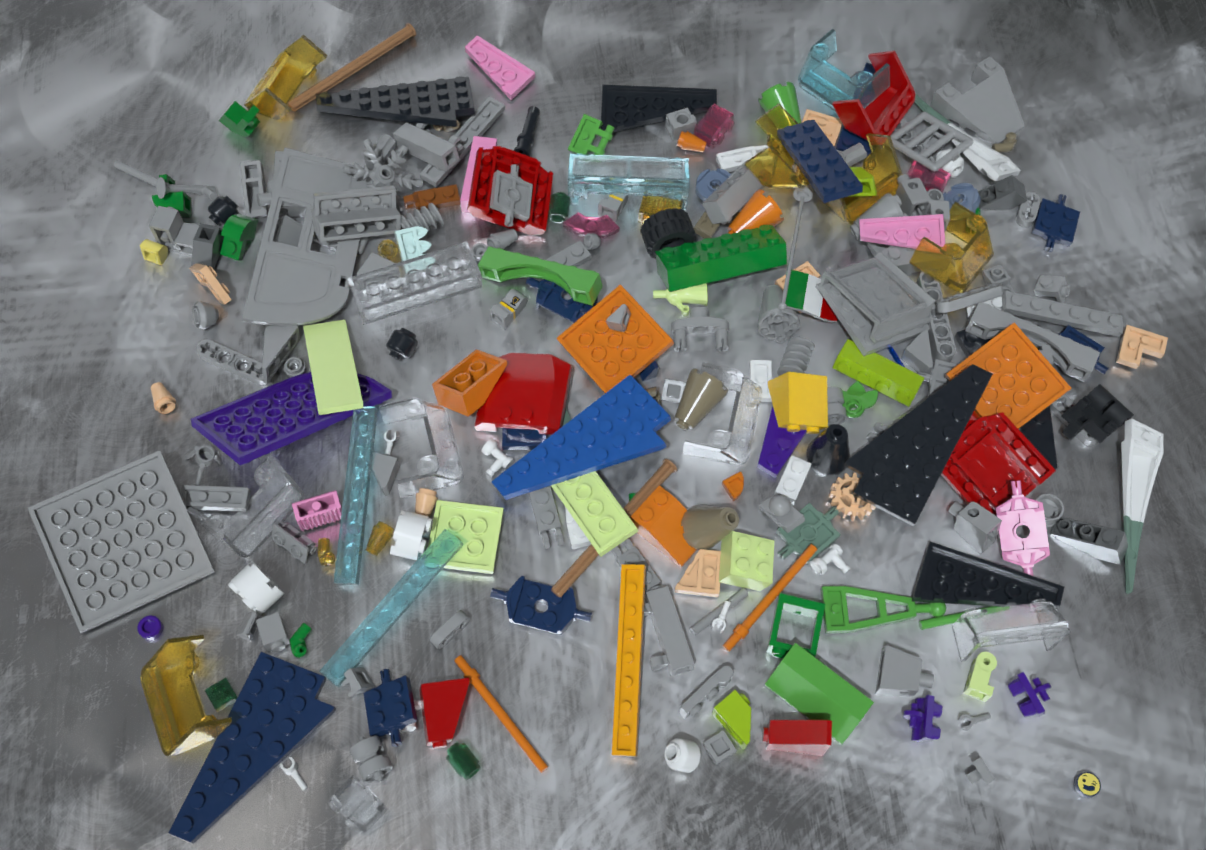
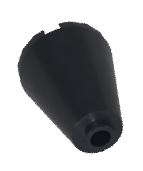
M839 424L830 425L810 442L806 454L807 462L812 464L811 468L813 471L823 476H835L846 469L844 464L850 458L848 432L845 427Z

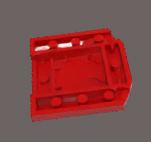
M493 146L492 149L479 147L476 152L467 210L476 218L528 235H542L547 227L553 172H547L540 166L541 162L536 158L501 146ZM516 164V166H519L518 176L524 181L533 184L530 217L526 222L514 217L513 226L507 227L504 225L506 215L490 208L493 175L497 170L510 174L511 165Z
M508 353L500 356L499 358L507 360L508 364L485 403L477 411L474 426L476 431L497 432L498 428L538 430L539 434L552 435L559 430L563 424L572 373L571 365L552 354Z
M1001 412L991 416L980 417L963 431L941 476L967 505L971 502H976L997 516L996 507L1013 496L1011 481H1015L1017 488L1016 481L1021 480L1022 494L1025 497L1056 470L1011 420Z

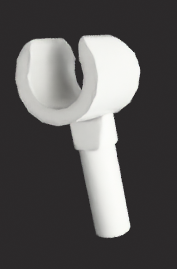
M387 430L384 433V439L387 441L385 455L390 456L393 443L400 438L399 431H395L393 439L390 438L391 430Z
M725 600L719 617L712 622V631L715 624H720L722 626L720 634L724 632L726 627L725 616L731 602Z
M289 757L292 761V766L286 769L281 763L280 767L287 775H291L301 790L304 791L308 787L297 771L298 764L292 757Z

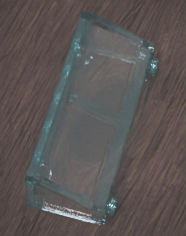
M570 154L568 205H578V200L581 197L588 200V194L668 197L667 203L674 201L678 209H687L690 187L688 159L678 157Z

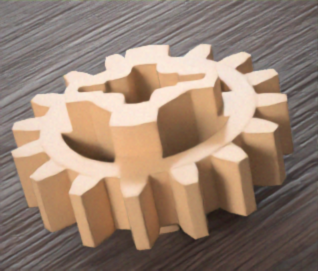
M847 473L844 474L843 479L838 477L836 482L832 484V491L829 494V498L832 499L830 505L837 506L836 509L839 512H843L842 518L850 515L851 521H854L856 516L863 520L865 514L870 516L872 510L876 508L856 496L853 498L851 493L852 491L854 492L861 477L857 478L856 473H853L852 477H849Z

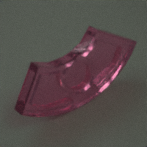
M578 212L563 222L565 229L583 238L587 233H594L600 238H605L618 233L620 229L608 215L590 218Z

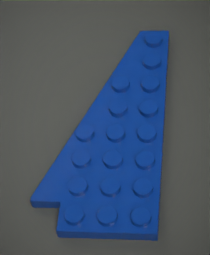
M629 375L491 482L504 499L508 500L665 449L667 447L665 442L656 432L671 421V417Z

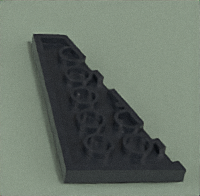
M602 84L601 121L603 124L601 130L605 131L607 125H611L615 128L613 132L666 121V114L688 108L691 114L715 110L717 107V89Z
M929 542L912 602L1058 610L1061 605L1064 586Z

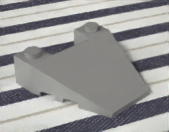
M991 56L976 65L971 77V81L976 84L975 87L961 94L951 83H947L935 91L930 107L948 121L951 119L957 122L962 129L968 128L976 132V136L991 144L1002 143L1006 139L1007 133H1017L1025 126L1004 68Z

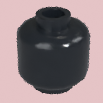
M227 195L225 197L218 196L208 207V211L211 214L209 218L217 225L220 223L224 225L230 216L239 213L237 210L239 206Z
M405 328L394 330L386 344L387 349L391 351L389 355L399 361L402 358L409 359L418 345V341L415 339L416 335Z

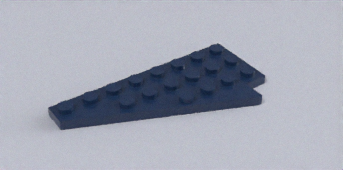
M260 652L168 833L192 844L195 843L336 711L335 706L317 700L326 682V677Z

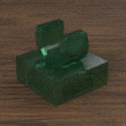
M226 677L204 690L217 712L234 703L238 697Z

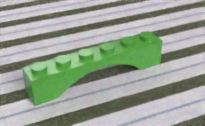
M488 246L478 263L482 278L497 282L521 277L545 279L561 286L574 301L592 306L603 287L600 274L593 270L588 271L575 266L559 264L555 261H547L538 257L522 255L518 252L506 251L501 248Z

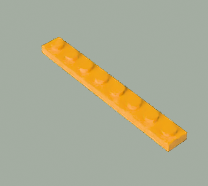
M621 564L612 738L613 756L637 757L645 565Z

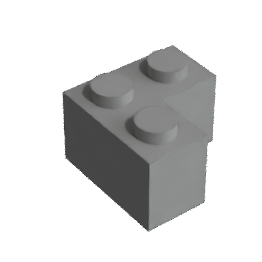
M158 206L149 224L157 243L167 246L168 251L192 256L193 239L199 224L183 222L179 211L173 207Z

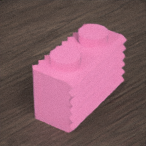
M336 490L292 503L296 521L303 532L305 529L322 527L323 524H331V522L339 521L340 519L344 520L345 518Z

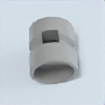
M827 387L828 426L842 424L847 420L846 407L842 406L844 404L843 391L839 387Z
M1043 494L1036 501L1043 503L1046 529L1049 531L1063 515L1064 505L1057 496Z

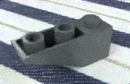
M1060 517L1050 533L1051 536L1097 559L1121 565L1128 548L1124 531L1066 517Z

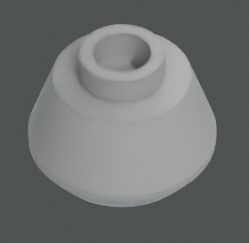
M202 301L194 304L192 309L193 320L199 329L205 330L214 325L216 320L219 319L218 309L212 304Z

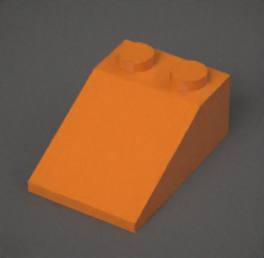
M476 349L432 384L438 405L469 417L485 403L507 366V360Z
M659 485L631 515L630 519L637 527V533L682 568L697 551L683 537L684 530L683 526H681V521L687 509L673 495Z

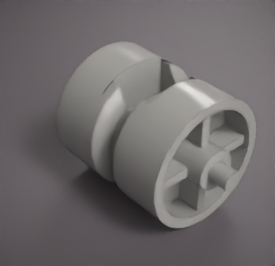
M362 736L359 738L360 742L350 749L352 758L355 762H360L361 764L358 770L364 783L377 779L379 782H382V776L389 773L393 766L389 757L382 756L384 748L379 736H372L366 739Z

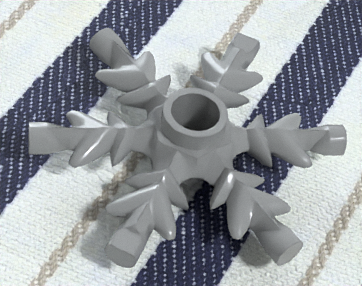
M366 139L363 141V144L367 151H363V154L371 159L368 162L374 164V169L369 170L366 165H364L363 169L357 163H354L355 168L344 165L343 173L355 174L353 179L363 177L364 181L370 177L373 180V185H366L368 188L393 186L396 182L402 188L404 184L410 190L413 189L412 185L417 187L423 186L422 179L412 178L413 173L403 176L404 172L399 176L394 173V168H401L398 164L407 161L403 158L408 152V148L404 145L400 147L397 153L392 150L391 159L387 157L389 164L383 165L380 162L382 156L378 157L379 147L374 149L371 140ZM396 194V209L401 213L404 209L399 201L404 200Z

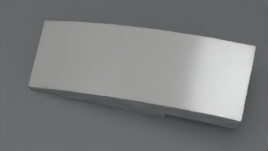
M260 160L241 162V183L246 216L251 218L266 217L267 205L259 206L257 202V194L266 193L263 165Z

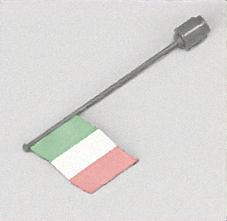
M802 173L796 178L793 191L794 198L800 203L782 300L778 307L781 310L788 308L801 311L820 320L835 323L838 319L821 292L816 288V284L820 283L821 279L808 273L792 270L803 203L810 201L814 193L813 187Z

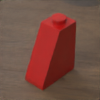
M469 678L421 684L419 691L426 746H433V749H441L447 747V743H451L470 683Z
M770 720L767 727H763L762 742H766V750L824 756L832 743V721Z

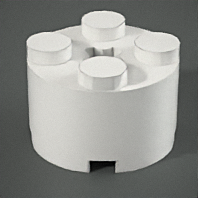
M402 510L394 531L393 539L395 544L394 546L391 545L390 554L416 561L418 559L423 560L427 541L424 538L429 539L432 519L429 516Z
M251 561L231 579L228 586L243 598L242 601L251 610L253 609L260 616L285 593L267 574L260 570L261 568L255 562Z

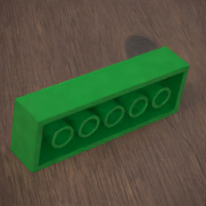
M761 225L759 228L743 229L737 233L723 234L715 238H704L698 242L684 243L681 246L665 247L662 250L655 251L657 273L669 292L787 264L786 242L772 225Z

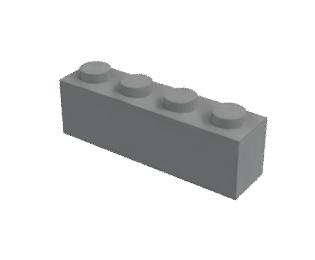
M761 158L745 161L702 203L712 224H726L730 222L732 216L741 211L743 205L749 201L752 195L757 190L765 187L764 184L770 177Z

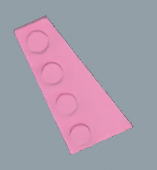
M476 36L465 46V52L510 100L516 97L535 78L534 71L479 36Z
M943 214L859 219L860 241L939 253L946 252Z

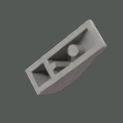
M267 325L265 328L262 361L263 380L265 383L270 381L300 341L298 326Z

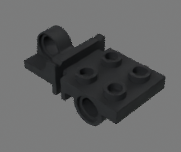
M1099 384L1087 396H1084L1077 404L1062 414L1061 417L1069 423L1062 433L1069 440H1072L1084 429L1095 440L1102 443L1109 435L1124 425L1125 421L1131 419L1134 414Z

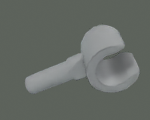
M986 713L972 717L968 714H963L958 721L967 719L970 725L962 727V730L968 731L973 724L990 719L991 715Z

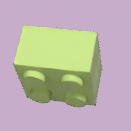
M735 531L728 534L721 540L719 582L756 591H762L773 583L774 540Z

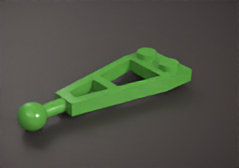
M822 586L820 589L822 603L825 604L823 615L825 633H851L915 619L917 613H929L933 617H940L946 612L945 603L915 604L910 597L848 586ZM846 596L876 601L878 618L849 624ZM886 603L906 606L907 612L887 616Z

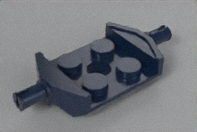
M529 277L526 281L527 285L537 290L536 308L539 309L542 306L572 323H575L598 303V296L593 306L576 302L572 298L565 300L562 298V295L569 293L561 286L545 279L538 281Z
M521 576L509 591L505 592L492 588L490 598L504 600V603L507 605L509 622L562 635L571 623L576 621V618L588 622L592 618V612L576 608L573 588H569L562 597H557L551 591L553 586L526 580L525 576ZM538 603H545L548 609L543 613H539L535 610V606Z

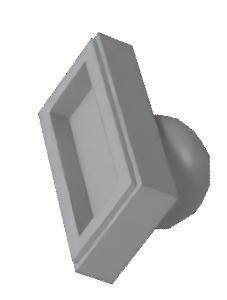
M775 493L759 504L760 510L787 533L805 521L804 515L795 509L788 497Z

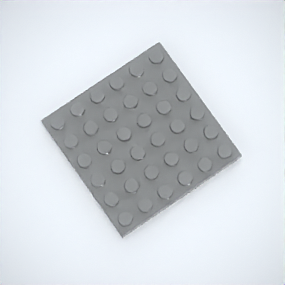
M160 450L28 507L80 633L91 630L215 572Z

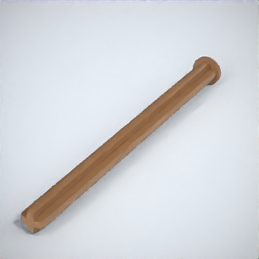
M406 23V26L290 100L288 102L289 108L296 112L316 99V94L330 90L411 36L415 37L416 31L410 23Z
M664 459L662 466L626 504L623 509L629 518L659 485L663 484L671 473L677 472V467L674 463ZM592 544L552 587L551 591L557 597H562L599 555Z

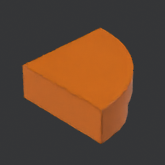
M741 471L722 481V486L733 502L739 498L743 491L744 477Z

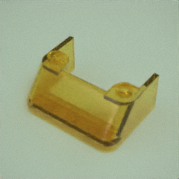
M303 34L276 57L245 101L244 106L250 109L255 105L260 110L258 114L274 120H283L291 110L287 104L304 79L307 77L312 78L317 72L316 66L325 60L328 55Z
M779 103L755 120V123L768 135L766 143L768 147L746 161L745 166L759 179L763 186L768 188L803 189L810 183L777 137V130L798 123Z
M872 133L866 135L872 153L864 159L863 169L873 175L877 195L844 197L824 203L846 224L852 225L858 217L885 194L890 193L893 196L896 194L899 186L897 178L903 175L891 136Z
M955 202L950 209V221L946 231L967 243V245L961 248L956 243H946L943 247H940L928 238L923 237L909 263L950 289L963 293L987 266L994 252L985 219Z
M204 635L167 639L141 670V684L160 746L165 756L178 755L217 738L232 723L231 717L217 719L214 715L205 716L195 688L192 675L199 667V658L194 650L205 639Z

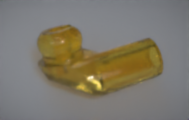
M320 538L318 539V558L320 564L326 567L335 563V555L330 552V539Z

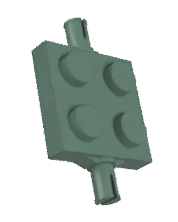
M808 503L799 511L805 518L802 524L789 533L779 527L776 533L785 541L787 546L778 552V556L785 560L793 552L800 557L807 547L812 544L817 548V551L806 563L808 565L812 559L833 544L841 535L832 526L830 521L839 514L835 507H832L823 514Z

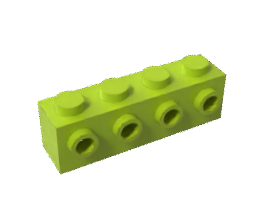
M847 339L832 367L908 407L925 378L877 353L863 356L856 344Z

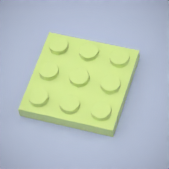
M437 500L425 565L494 574L504 508Z

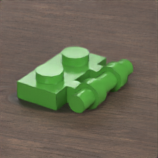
M584 114L571 140L568 151L583 158H587L589 152L594 154L591 161L598 164L600 158H603L605 154L604 150L608 141L611 142L612 133L615 128L607 125L606 130L603 131L600 129L603 124L602 121ZM599 136L601 137V140L598 146L596 147L593 145L596 137Z

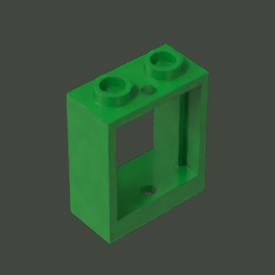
M780 593L775 606L766 652L771 653L776 658H784L793 646L776 641L782 611L815 619L810 649H803L816 657L825 604Z

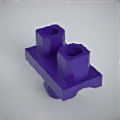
M1025 673L1018 674V678L1009 683L1008 688L1013 697L1026 692L1029 700L1018 705L1023 716L1026 718L1036 714L1038 716L1045 714V710L1037 695L1040 694L1044 702L1050 700L1046 692L1052 688L1050 683L1042 685L1039 677L1032 680L1036 687L1033 689Z
M926 695L925 698H916L915 703H911V710L903 711V718L910 720L909 727L912 728V741H933L940 738L941 729L938 726L932 725L933 718H940L943 706L934 702L935 696Z

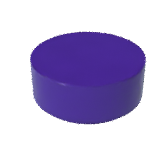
M149 615L140 620L137 630L145 640H155L162 634L163 624L156 616Z

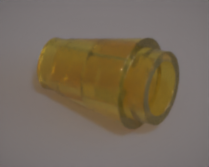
M388 239L380 242L378 245V254L388 260H392L397 256L399 251L397 243ZM390 245H391L392 248H393V249H392L393 252H391V251L389 250V246H390Z
M378 521L377 525L373 526L365 551L377 556L393 537L394 529Z

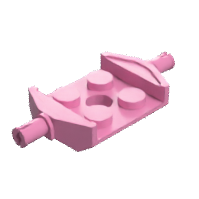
M1021 480L1016 481L1017 488L1015 481H1011L1012 498L996 507L997 517L1002 520L999 529L1002 558L1005 561L1022 566L1025 574L1034 576L1032 568L1034 564L1050 555L1043 503L1024 497L1021 489ZM1026 525L1029 527L1030 533L1026 538L1017 536L1016 529L1018 526Z

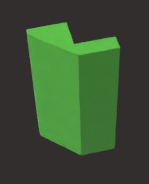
M797 643L792 646L765 683L768 689L807 719L831 720L832 738L841 745L874 703Z

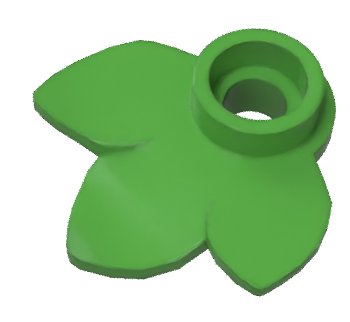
M859 381L850 386L847 392L843 391L844 404L842 406L846 407L847 417L858 418L864 413L865 409L874 406L878 399V391L871 390L866 392Z

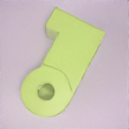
M981 652L973 660L964 688V694L984 702L992 696L994 687L989 686L988 683L991 672L997 666V660L993 654Z

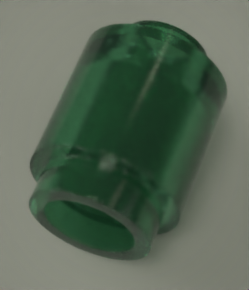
M557 192L551 195L548 215L554 223H563L568 217L570 197L565 193Z
M457 742L447 750L446 760L459 777L468 780L481 769L478 764L479 760L465 743L459 744Z

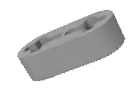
M1027 192V202L1019 205L1016 222L1021 227L1027 228L1032 226L1037 217L1041 199L1034 192ZM1029 200L1032 201V206H1028ZM1025 213L1028 214V219H1025Z
M459 610L431 636L430 642L438 650L443 648L467 626L470 618L462 610Z

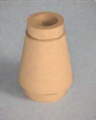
M161 382L154 383L151 386L155 410L161 414L172 412L175 409V398Z
M420 488L419 492L416 493L415 513L430 517L438 499L436 497L437 492Z

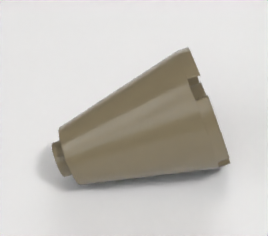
M696 368L692 369L689 373L674 417L677 421L676 425L685 431L687 429L692 430L729 391L728 388L724 390L722 388L724 384L705 371H703L702 375L696 373L698 370Z
M694 506L689 508L683 515L681 526H683L684 530L683 537L691 547L697 550L711 549L738 526L739 516L730 507Z

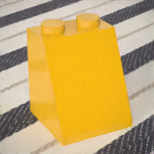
M786 372L768 381V389L779 428H787L788 432L806 430L807 434H818L820 430L828 427L827 376Z

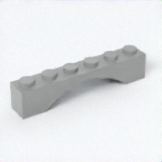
M978 302L965 330L966 332L984 340L991 339L1015 322L1035 347L1040 349L1041 345L1051 346L1053 360L1066 375L1086 382L1091 375L1100 352L1089 346L1079 344L1070 338L1053 333L1049 329L1034 325L1030 321L1013 316L1011 313L994 308L990 304Z

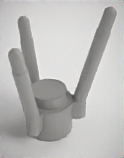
M196 445L185 456L187 460L196 454V462L200 465L196 486H200L204 468L211 465L214 459L219 465L223 464L219 451H214L209 445H202L200 447Z

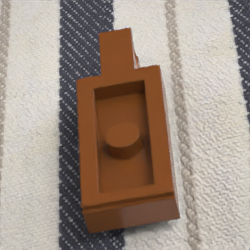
M457 184L421 190L403 196L406 210L413 208L421 210V206H425L428 209L429 203H433L438 209L461 204Z

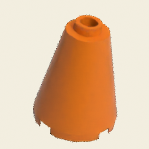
M759 189L752 195L728 226L729 232L727 234L737 233L743 229L759 228L761 225H772L774 227L784 220V218H780V215L783 213L770 195L765 197L763 195L765 191Z

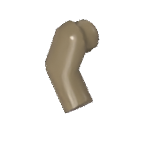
M1007 133L1003 143L992 144V149L999 153L1010 152L1017 143L1016 133Z

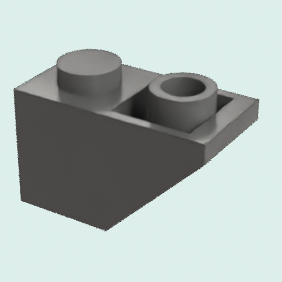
M1013 175L978 191L981 197L979 204L981 210H1010L1027 202L1024 184Z
M200 223L193 239L191 266L197 263L215 268L224 236L221 235L222 230L220 227Z

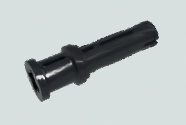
M533 106L528 108L522 133L518 135L517 147L513 150L527 156L531 154L530 147L534 144L533 133L540 114V110L537 107L534 108L532 113Z

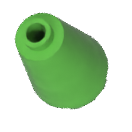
M786 82L787 86H782L780 83L767 89L761 94L763 98L758 99L760 106L778 129L802 123L796 89L791 82Z

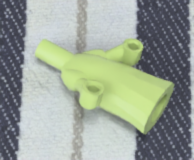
M707 283L669 292L668 289L653 290V299L666 298L670 304L677 306L683 316H688L689 307L682 303L707 306Z

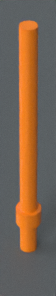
M810 544L743 623L738 624L732 630L733 634L722 646L726 651L730 652L740 639L743 640L749 634L748 630L817 551L814 545Z
M462 655L458 656L454 662L464 673L463 677L469 678V685L472 684L536 768L540 773H543L548 768L547 764L481 681L477 670L471 668Z

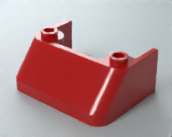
M895 51L871 53L868 55L876 71L870 81L871 88L875 94L864 108L859 99L834 101L832 103L845 129L873 144H884L915 101L914 88Z

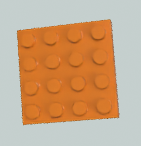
M621 284L556 338L604 393H607L627 376L631 375L633 378L674 344L669 335ZM622 304H626L631 313L624 332L612 330L606 323V319Z
M1015 322L945 375L951 381L972 364L992 373L993 375L975 411L980 417L1003 412L1018 429L1071 389L1068 383Z

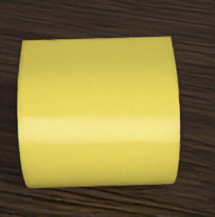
M145 239L140 244L144 260L163 265L168 256L167 246L149 239Z

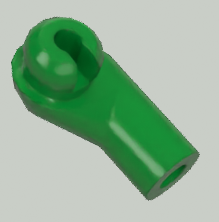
M302 623L290 638L291 652L298 658L303 657L307 653L305 638L312 630L305 623Z

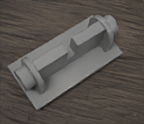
M282 521L279 525L274 523L271 537L274 542L289 551L294 558L306 564L308 553L314 554L317 550L315 542L304 534L297 539L296 537L300 535V531L288 522Z

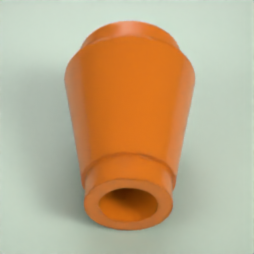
M681 131L677 146L681 147V150L703 153L707 142L688 131Z

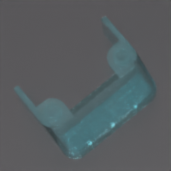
M832 29L811 47L798 76L799 87L835 112L836 110L832 103L843 100L859 99L865 109L890 86V65L886 63L874 75L867 71H858L851 77L827 62L837 52L836 32Z

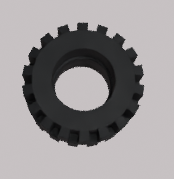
M683 209L661 210L651 215L641 225L640 233L647 252L651 257L656 258L655 251L662 250L665 247H676L684 243H694L696 241V233L689 215Z

